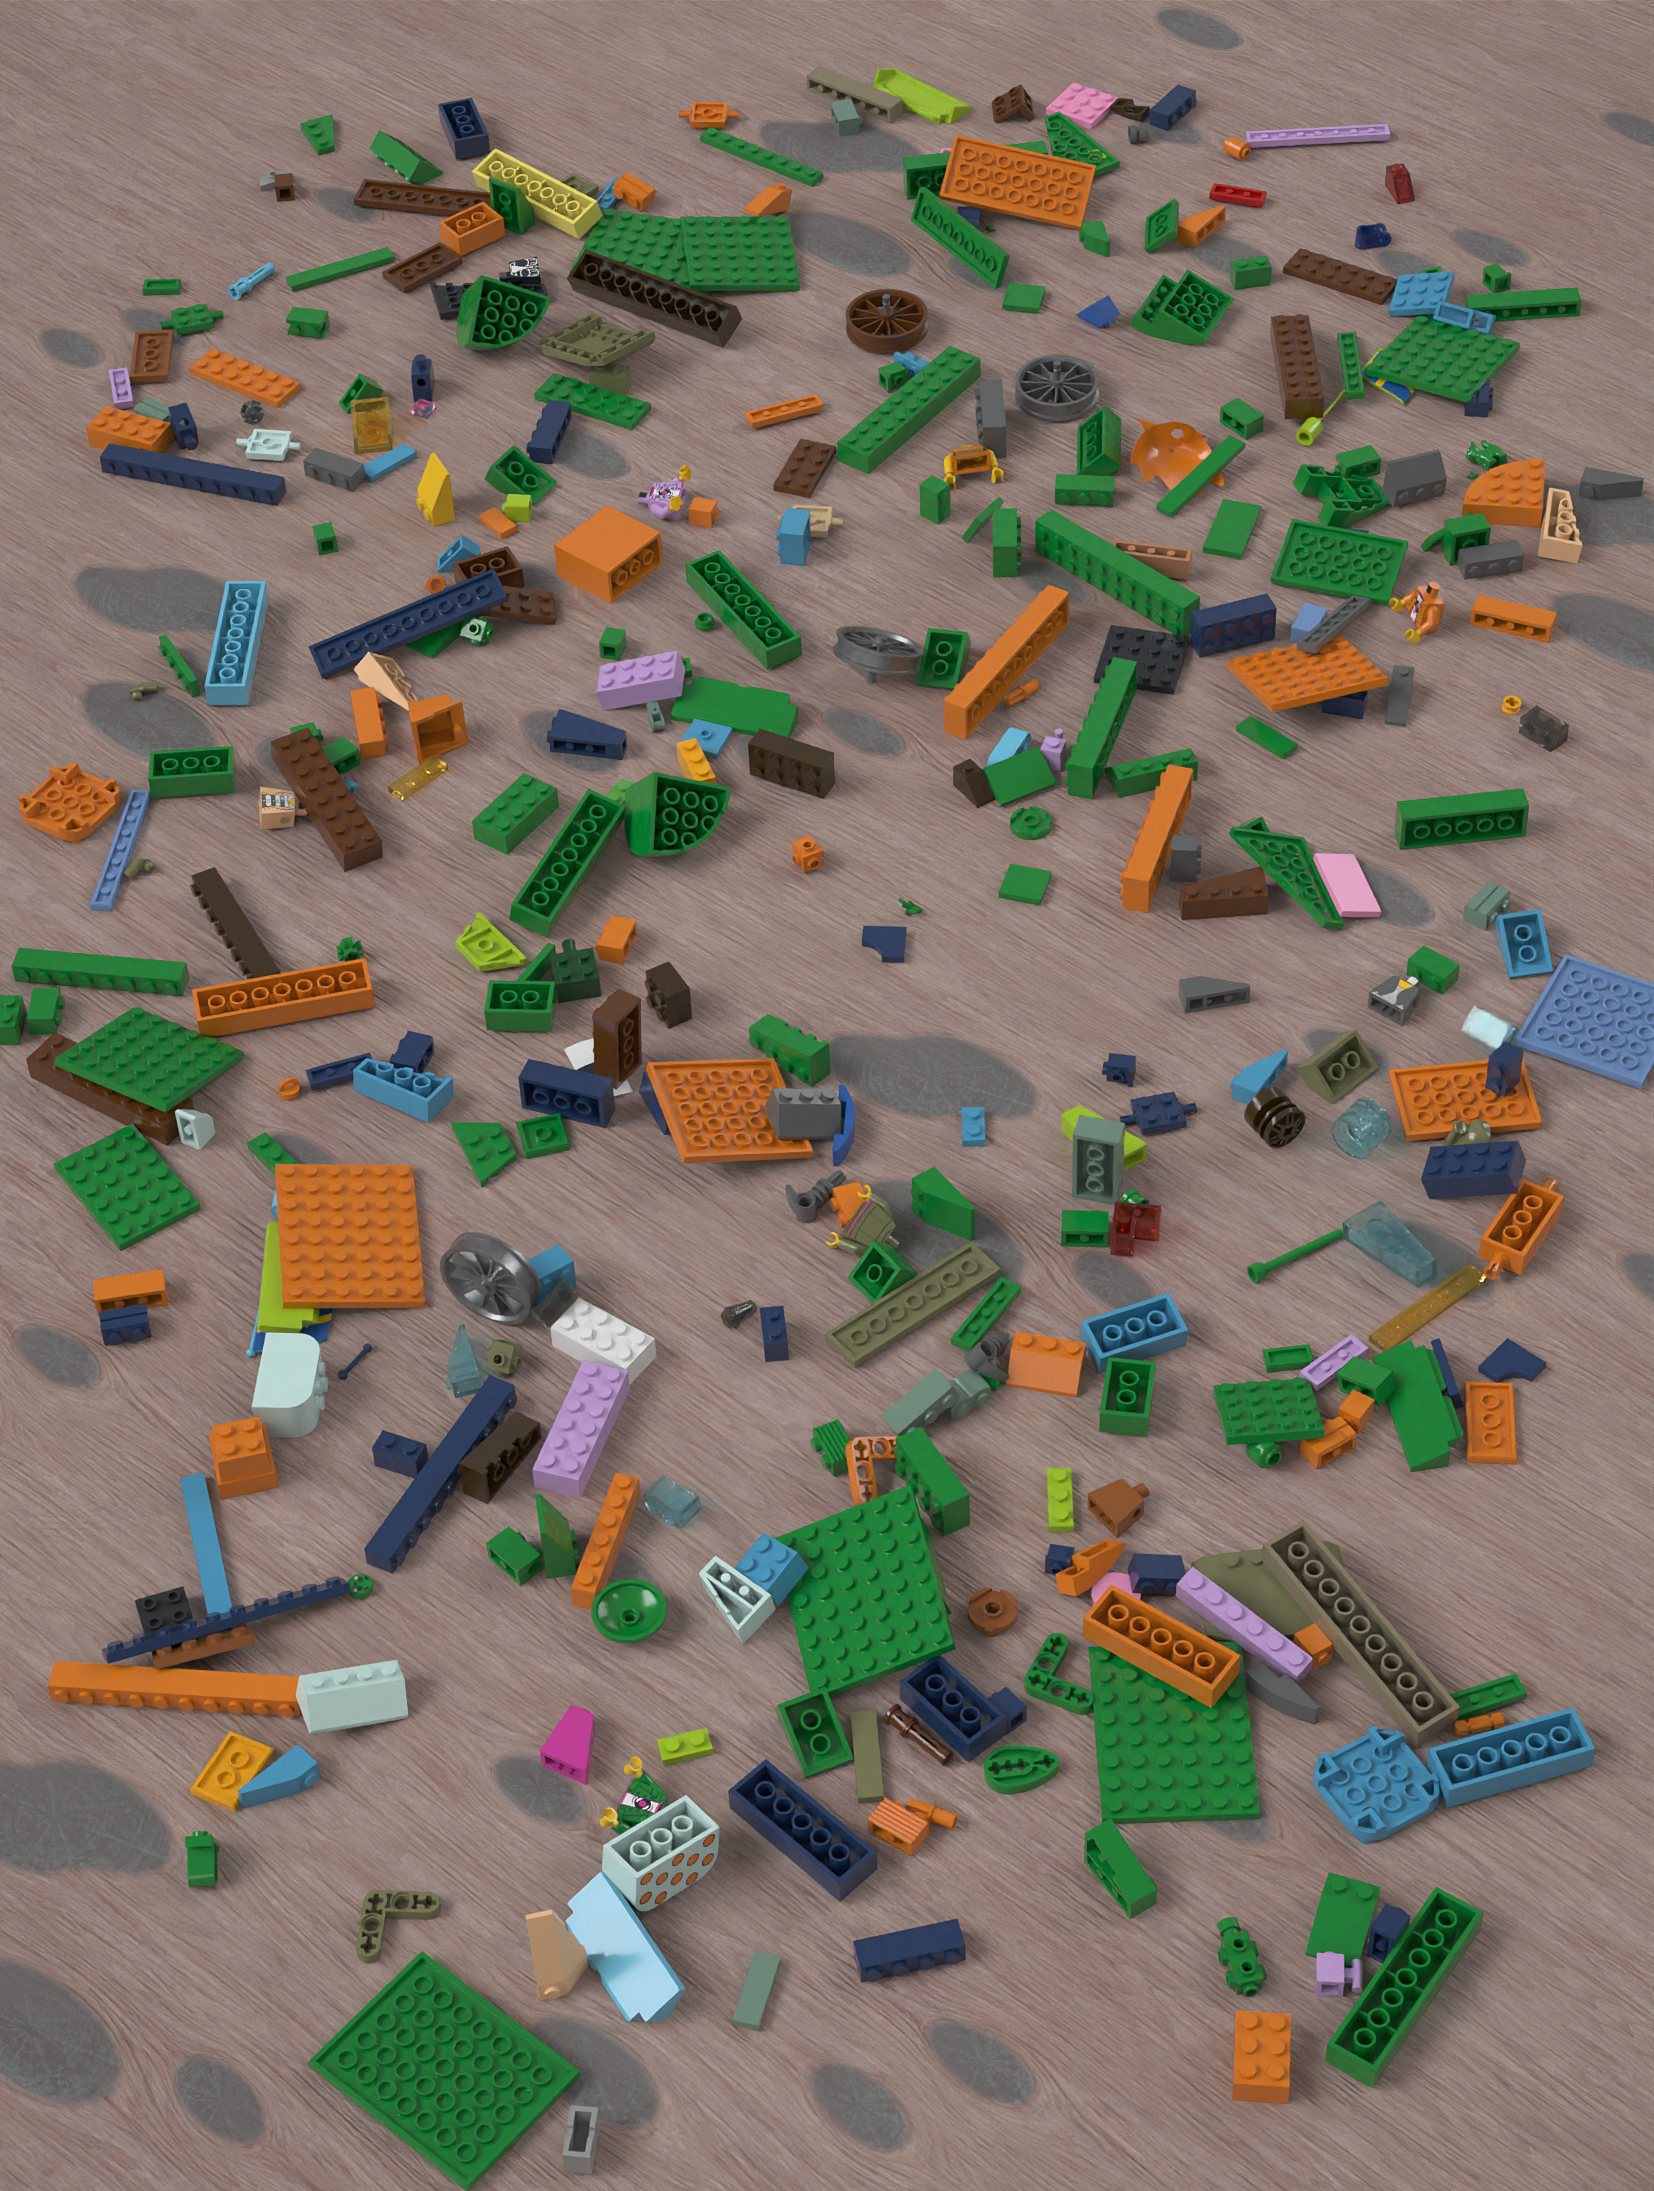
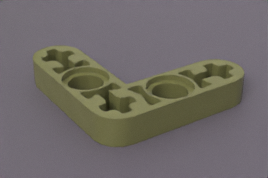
M373 1890L369 1892L363 1901L356 1944L359 1960L370 1964L380 1958L387 1918L422 1920L436 1918L441 1912V1903L438 1895L432 1892ZM401 1900H406L410 1903L405 1909L395 1907ZM375 1901H380L377 1905V1913H374L372 1905L375 1904ZM414 1902H418V1904H416V1905H417V1909H415V1904H414ZM428 1903L433 1904L430 1906V1909H425ZM371 1922L380 1924L379 1928L375 1931L365 1929ZM368 1940H371L373 1949L370 1950V1953H365L368 1949Z

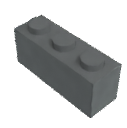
M315 448L303 460L305 476L352 492L366 480L363 463L319 448Z
M1517 540L1459 549L1457 565L1465 580L1522 571L1524 555Z

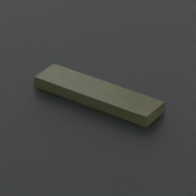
M876 1710L852 1711L850 1715L858 1803L883 1801L884 1791Z

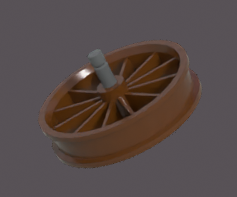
M879 289L866 292L856 297L846 309L847 336L853 344L870 352L895 353L908 350L918 345L928 332L927 307L919 297L903 290Z

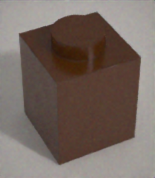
M292 173L275 175L277 202L295 200Z

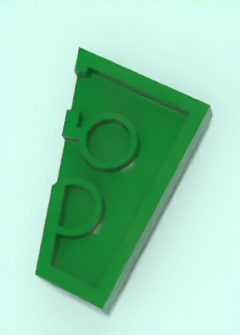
M333 114L300 123L302 132L318 156L335 151Z

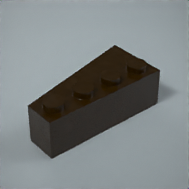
M515 1412L460 1461L459 1467L464 1494L488 1505L542 1438L540 1422Z

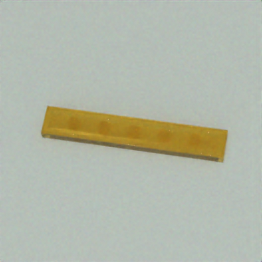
M1468 1263L1370 1334L1369 1341L1383 1352L1398 1346L1486 1282V1276Z

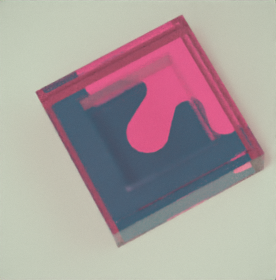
M419 399L410 409L411 415L428 419L437 409L436 403Z

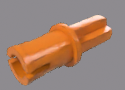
M1033 678L1024 685L1017 686L1013 692L1004 697L1005 705L1012 707L1021 700H1027L1029 695L1040 690V684Z
M911 1798L906 1804L907 1810L914 1814L916 1812L923 1814L929 1824L933 1822L950 1830H953L956 1826L958 1814L938 1808L935 1803L929 1805Z

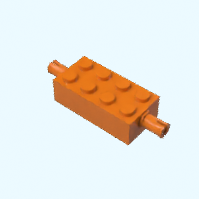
M1547 1177L1542 1186L1521 1179L1517 1194H1511L1480 1241L1479 1258L1490 1262L1484 1269V1274L1487 1278L1493 1272L1494 1274L1491 1279H1497L1503 1268L1522 1275L1562 1215L1564 1195L1555 1192L1559 1186L1555 1179L1549 1185L1551 1177Z

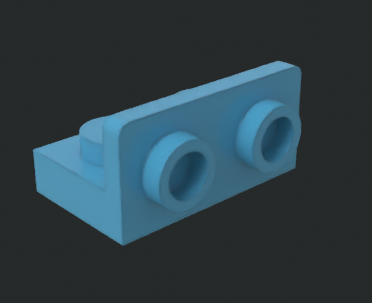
M909 351L904 355L899 352L893 354L894 362L899 361L903 367H906L909 376L912 378L930 363Z

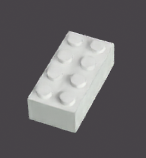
M581 1298L550 1328L553 1347L581 1362L584 1360L626 1370L629 1374V1384L656 1358L655 1338Z

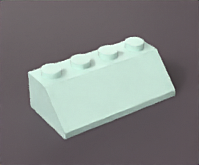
M397 1660L299 1676L295 1696L310 1735L408 1718L405 1679Z

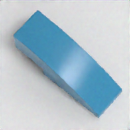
M1439 300L1433 319L1491 334L1496 315Z

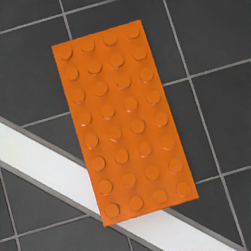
M955 134L939 198L949 202L1081 230V223L1083 222L1096 165Z

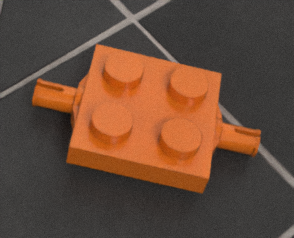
M693 102L689 111L679 110V118H689L690 128L702 129L712 127L720 129L725 128L728 118H739V110L728 111L727 102Z

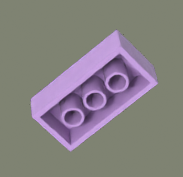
M678 651L601 665L596 693L604 710L682 696L685 667Z

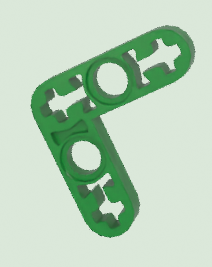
M1053 1633L1046 1638L1025 1675V1692L1034 1698L1075 1714L1087 1715L1093 1710V1694L1087 1689L1054 1677L1068 1653V1639L1063 1634ZM1057 1644H1061V1646H1058V1647L1056 1648V1650H1055V1655H1054V1654L1052 1653V1652H1053V1646H1056ZM1043 1661H1050L1053 1666L1049 1669H1044L1039 1664ZM1036 1681H1037V1682H1040V1684H1036L1035 1686H1032V1685H1031V1684H1035ZM1055 1689H1062L1066 1694L1062 1697H1056L1052 1692ZM1082 1700H1086V1702H1083L1082 1704H1078V1702H1081Z

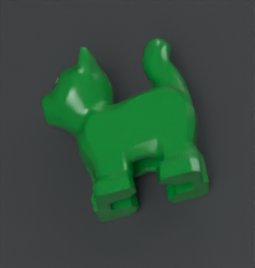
M1486 440L1481 441V446L1484 450H1480L1474 442H1471V446L1467 449L1466 459L1470 462L1476 461L1486 472L1494 468L1492 467L1493 464H1498V466L1507 464V454L1499 446L1492 445Z

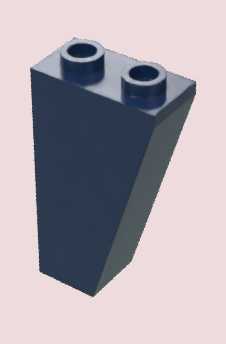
M559 709L557 716L553 717L552 729L547 732L546 740L550 744V752L623 760L627 749L626 731Z

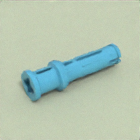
M268 262L251 275L241 277L236 284L228 286L229 295L234 300L240 299L244 293L252 291L254 285L273 274L275 267Z

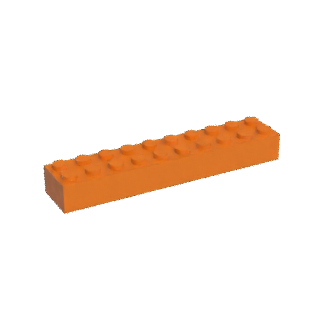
M1051 585L1040 591L1037 598L1029 603L1027 609L1007 628L1003 636L999 637L994 646L987 650L985 656L977 661L975 667L970 672L966 673L964 679L943 700L944 732L964 740L972 734L1069 624V592Z

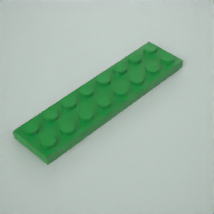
M919 187L911 221L994 289L1001 287L1010 255L926 187Z

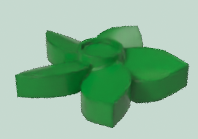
M901 898L898 900L902 904L901 907L906 908L904 912L906 915L909 912L918 914L923 910L910 900L908 903Z

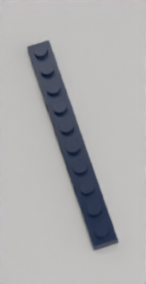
M335 1576L326 1579V1583L316 1585L312 1583L301 1587L302 1590L296 1592L291 1590L280 1592L276 1598L269 1600L268 1598H260L253 1601L254 1604L245 1607L244 1605L233 1606L229 1608L230 1611L225 1613L212 1612L205 1615V1619L198 1621L195 1619L185 1620L181 1622V1626L171 1628V1626L161 1627L156 1630L157 1633L150 1635L146 1633L138 1634L127 1642L114 1641L109 1643L107 1648L101 1649L103 1658L110 1664L351 1592L349 1583L344 1578Z

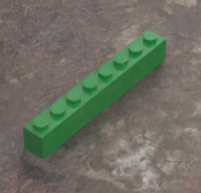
M18 948L11 966L14 979L17 982L176 996L184 995L190 978L187 962Z

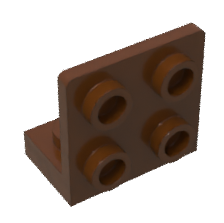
M1021 84L1011 88L1002 96H997L992 101L995 123L1000 122L1017 111L1028 122L1035 119L1032 98Z

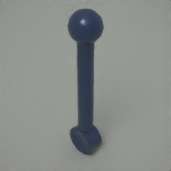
M366 1343L363 1346V1350L345 1370L338 1372L340 1380L347 1379L348 1372L367 1352L372 1351L370 1343Z

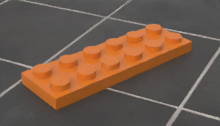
M213 348L189 367L190 374L276 408L282 406L301 389V383Z

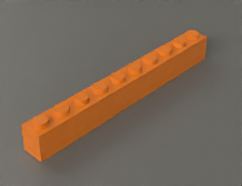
M54 1661L48 1683L52 1701L60 1703L80 1702L83 1704H107L109 1706L127 1705L137 1708L143 1706L159 1709L175 1708L185 1711L206 1710L208 1712L222 1711L234 1714H269L284 1717H301L302 1714L295 1696L299 1676L175 1668L155 1670V1667Z

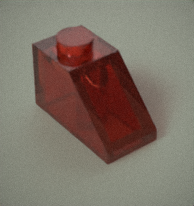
M1401 163L1386 166L1385 186L1396 203L1403 204L1415 201L1410 173L1405 165Z

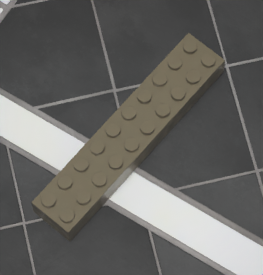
M1304 1520L1263 1544L1261 1560L1311 1621L1316 1623L1333 1643L1334 1649L1415 1747L1457 1721L1459 1705Z

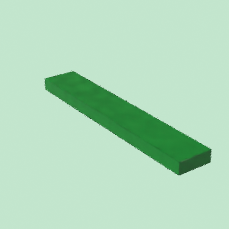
M385 247L286 276V282L294 292L395 262V259L390 249Z
M1356 332L1338 333L1337 341L1346 400L1365 398V390Z
M1229 435L1156 505V510L1172 518L1245 449V443Z

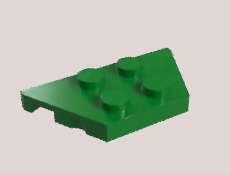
M451 1123L452 1130L481 1188L487 1185V1180L492 1175L498 1176L506 1166L511 1165L517 1160L516 1152L501 1123Z

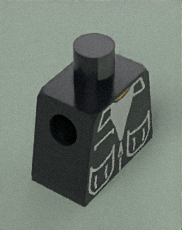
M537 256L509 262L510 272L499 273L500 281L511 283V285L517 287L521 284H541Z

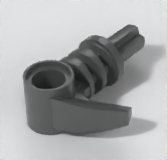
M841 1170L835 1171L828 1179H819L812 1190H809L807 1193L797 1195L790 1184L786 1185L788 1204L796 1214V1219L799 1222H813L817 1216L816 1208H822L830 1198H833V1188L839 1187L846 1180V1176Z
M1001 1331L998 1334L991 1333L987 1335L984 1340L980 1341L965 1354L964 1359L967 1366L973 1371H980L989 1378L1005 1382L1009 1375L993 1363V1359L1001 1356L1006 1351V1345L1010 1342L1008 1338L1010 1334Z

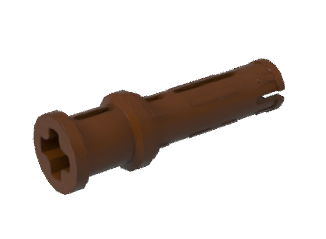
M899 1704L893 1705L884 1716V1723L895 1727L899 1731L900 1736L913 1740L924 1751L940 1762L942 1766L950 1762L953 1752L949 1751L933 1736L919 1726L918 1720L904 1713Z

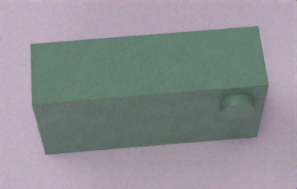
M1079 1115L1073 1133L1072 1197L1117 1206L1123 1188L1125 1123Z

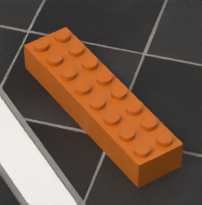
M1168 764L1166 772L1161 774L1160 786H1156L1154 793L1155 799L1151 800L1149 804V814L1144 816V827L1139 829L1138 842H1134L1132 857L1129 856L1127 859V870H1123L1120 883L1123 886L1120 892V899H1123L1124 909L1144 913L1149 912L1171 855L1172 835H1179L1192 801L1193 769Z
M366 958L192 990L200 1035L207 1037L375 1007Z

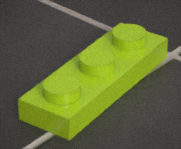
M1071 1467L1047 1468L1049 1533L1074 1532Z

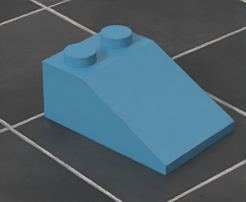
M1541 909L1497 915L1494 925L1508 977L1517 978L1552 973L1553 967Z

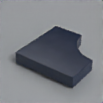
M863 926L862 946L876 950L881 955L882 962L904 963L907 927Z
M1507 1338L1479 1365L1478 1372L1496 1383L1512 1377L1523 1378L1532 1382L1546 1368L1547 1362Z

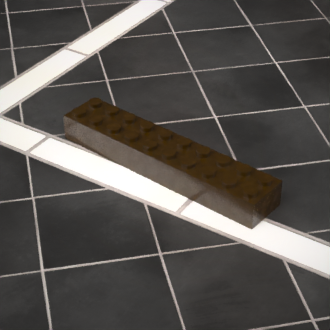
M585 249L567 277L573 291L722 348L725 347L742 320V316L735 305Z

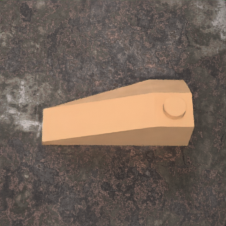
M368 652L354 668L361 683L374 687L377 692L409 711V702L418 701L417 697L409 692L411 686L409 683L404 682L403 679L406 676L393 658Z
M553 1910L525 1915L540 2000H554L560 1996L567 1995L588 1968L585 1947L576 1941V1937L572 1932L569 1933L564 1922Z

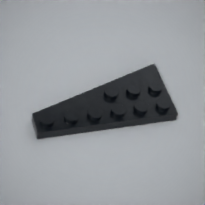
M430 282V289L440 320L458 317L462 294L473 283L454 286L453 283L436 285V282ZM521 284L519 286L548 296L545 284Z

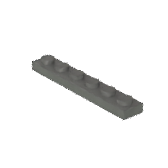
M1352 595L1297 642V650L1305 651L1308 654L1317 653L1371 606V598Z

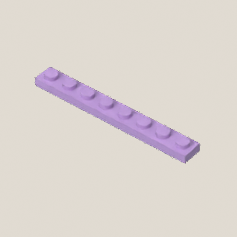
M1388 124L1246 132V141L1250 148L1390 140Z

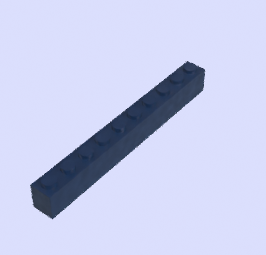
M111 443L108 444L100 456L102 472L258 503L278 506L287 492L284 477Z
M489 1375L364 1548L367 1564L393 1574L398 1566L403 1564L408 1551L415 1547L418 1537L423 1530L428 1529L431 1519L436 1513L440 1512L448 1495L453 1494L456 1484L461 1478L459 1462L504 1422L508 1411L515 1407L517 1396L514 1384Z

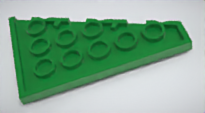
M1060 111L1045 117V126L1052 156L1096 165L1093 178L1120 167V161Z

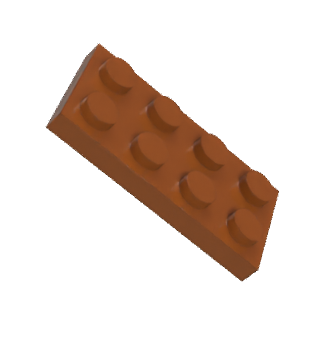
M173 330L139 331L135 333L130 370L131 383L168 381L174 337Z
M250 1622L151 1652L156 1670L253 1645L255 1641Z

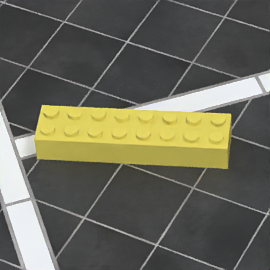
M496 148L472 171L477 186L489 193L490 177L519 187L533 207L535 217L577 239H580L602 217L599 204L593 198Z

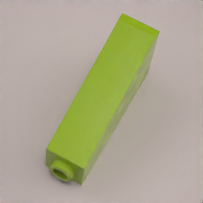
M1078 1105L1061 1114V1130L1073 1142V1133L1079 1115L1099 1119L1104 1118ZM1125 1131L1124 1171L1145 1161L1147 1154V1144Z

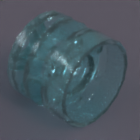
M1365 1097L1357 1099L1331 1126V1133L1338 1147L1346 1154L1358 1159L1366 1158L1393 1130V1123L1386 1109L1378 1102Z

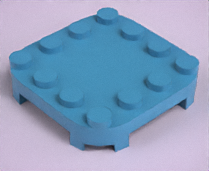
M1377 1725L1369 1727L1366 1735L1329 1755L1324 1751L1318 1756V1761L1314 1767L1313 1785L1317 1793L1345 1828L1363 1844H1370L1373 1841L1384 1839L1432 1812L1439 1802L1440 1780L1436 1773L1431 1774L1406 1745L1404 1734L1398 1729L1393 1732L1388 1729H1378Z

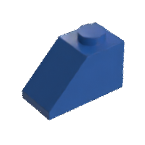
M1108 295L1076 315L1085 322L1099 328L1103 325L1108 327L1116 322L1114 318L1119 316L1120 313Z

